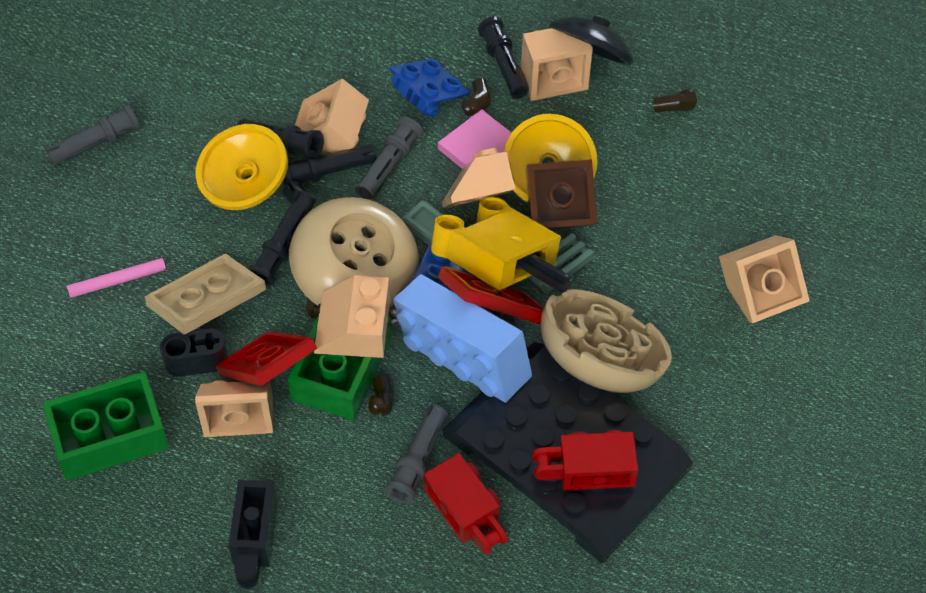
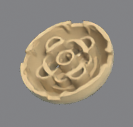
M343 197L320 204L301 220L290 243L289 262L293 277L299 288L317 306L319 303L321 304L322 292L354 275L389 277L390 308L395 305L393 299L412 282L419 268V253L410 229L389 208L369 199ZM362 233H368L372 238H367ZM344 239V243H343V244H335V243H334V242H338V241ZM376 256L378 257V261H379V265H380V266H378V265H376V264L374 263V261H373V258H374V257H376Z
M567 290L561 296H550L545 304L541 316V334L546 348L555 361L568 373L593 387L618 393L641 391L655 384L665 374L672 359L670 347L660 331L652 323H647L646 326L632 316L634 313L633 309L612 298L590 291Z

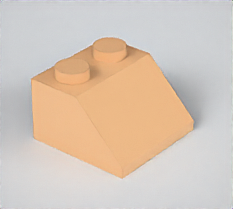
M553 28L523 34L521 73L529 87L528 95L530 101L588 90L592 59L591 44Z
M342 78L303 100L295 126H298L303 131L318 130L322 133L324 145L320 155H330L353 149L359 141L358 134L361 124L366 118L365 111L369 99Z
M496 148L479 151L477 152L478 154L473 155V160L464 166L443 199V208L479 201L484 197L502 196L515 190L507 151L497 153Z
M775 235L719 256L726 286L750 323L758 322L810 301L794 239Z
M354 275L322 292L315 340L318 349L314 351L315 354L384 358L390 306L389 277Z
M226 381L200 384L195 403L204 437L273 433V394L270 381L262 386L246 382Z

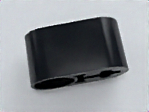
M213 328L193 330L186 335L181 332L172 333L165 336L160 343V351L165 369L169 374L177 377L217 372V364L229 357L224 335L219 330Z

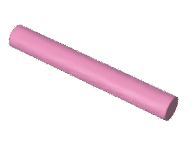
M159 258L67 285L70 298L165 271L166 267L163 258Z

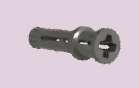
M126 104L123 106V110L109 117L101 116L97 120L98 123L92 127L46 147V153L52 164L56 166L102 142H114L117 140V136L132 129L135 131L139 130V122L131 107Z
M406 116L401 117L397 122L398 127L394 133L385 138L384 149L355 187L356 192L362 198L370 200L374 197L375 192L398 160L407 157L412 143L423 135L422 127L414 119Z
M429 405L427 407L424 418L418 427L408 452L398 459L394 478L384 488L386 495L395 502L406 505L414 502L416 498L414 491L419 481L424 479L423 474L427 472L425 464L448 417V412L443 407L438 405Z

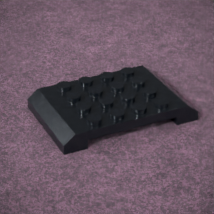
M533 342L527 348L532 377L506 403L495 396L489 397L481 392L443 428V436L467 456L471 453L476 455L576 535L575 542L603 564L691 470L693 462L680 444L611 392L593 387L568 373L551 356L545 344ZM609 430L633 432L638 466L635 487L563 491L562 479L539 480L534 477V469L537 467V462L533 460L532 452L543 447H560L561 435H568L579 431L587 434L605 433ZM551 462V465L560 464V462Z

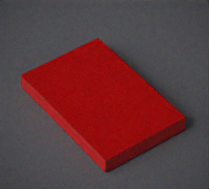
M446 266L441 268L438 278L465 302L541 325L544 307L524 291L511 287H506L499 291L474 275Z
M267 331L219 362L216 369L221 377L262 386L318 348L312 338Z

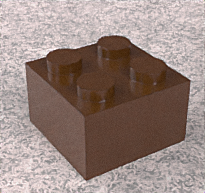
M592 159L527 164L525 170L530 219L549 230L594 227L597 225Z

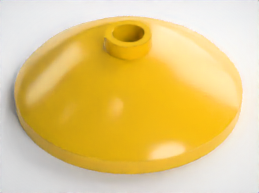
M541 114L525 120L511 133L503 151H507L515 186L513 192L527 203L528 194L525 170L527 164H540L545 159H550L553 162L592 159L593 177H595L597 170V152L592 138L579 123L563 115Z
M242 124L228 128L210 140L202 150L196 165L197 185L204 197L219 208L243 210L254 207L268 199L281 185L288 167L287 150L278 135L264 126Z

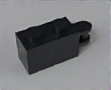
M238 480L228 547L233 565H235L234 571L237 583L244 589H251L258 584L261 566H270L278 504L275 483L272 481Z

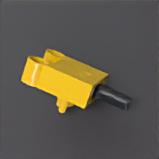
M497 197L482 198L479 202L476 224L466 228L464 227V221L453 215H440L435 219L431 243L432 253L436 256L447 258L499 291L530 276L536 277L561 293L566 292L572 284V278L567 273L553 266L556 264L561 236L511 208L503 199Z

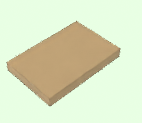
M223 254L145 296L147 307L182 334L186 335L265 291L266 286L262 278L229 255Z

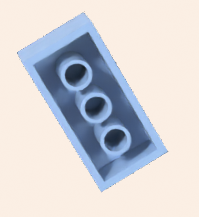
M420 274L393 299L397 311L396 317L401 325L404 335L403 341L406 346L414 352L420 351L437 366L441 367L443 365L450 369L462 381H470L487 396H495L506 403L532 377L523 331L479 306L465 302L456 293Z

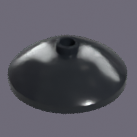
M594 15L592 20L575 16L552 21L548 29H556L591 44L592 53L626 66H631L633 62L632 53L624 40L615 31L608 28L610 25L609 21Z

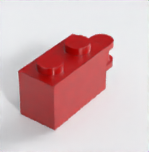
M609 430L605 433L587 434L580 431L572 432L568 435H561L560 447H543L532 452L533 460L537 462V467L534 469V477L539 480L562 479L563 491L635 487L638 466L633 432H622L620 430ZM551 462H560V464L551 465Z
M460 453L423 474L425 493L463 544L473 539L480 550L487 555L496 544L500 543L503 545L508 542L505 531L498 523L499 507H501L500 500L491 488L486 489L481 483L480 474L472 462L466 463ZM485 530H490V532L486 533L485 535L482 534V532H484Z

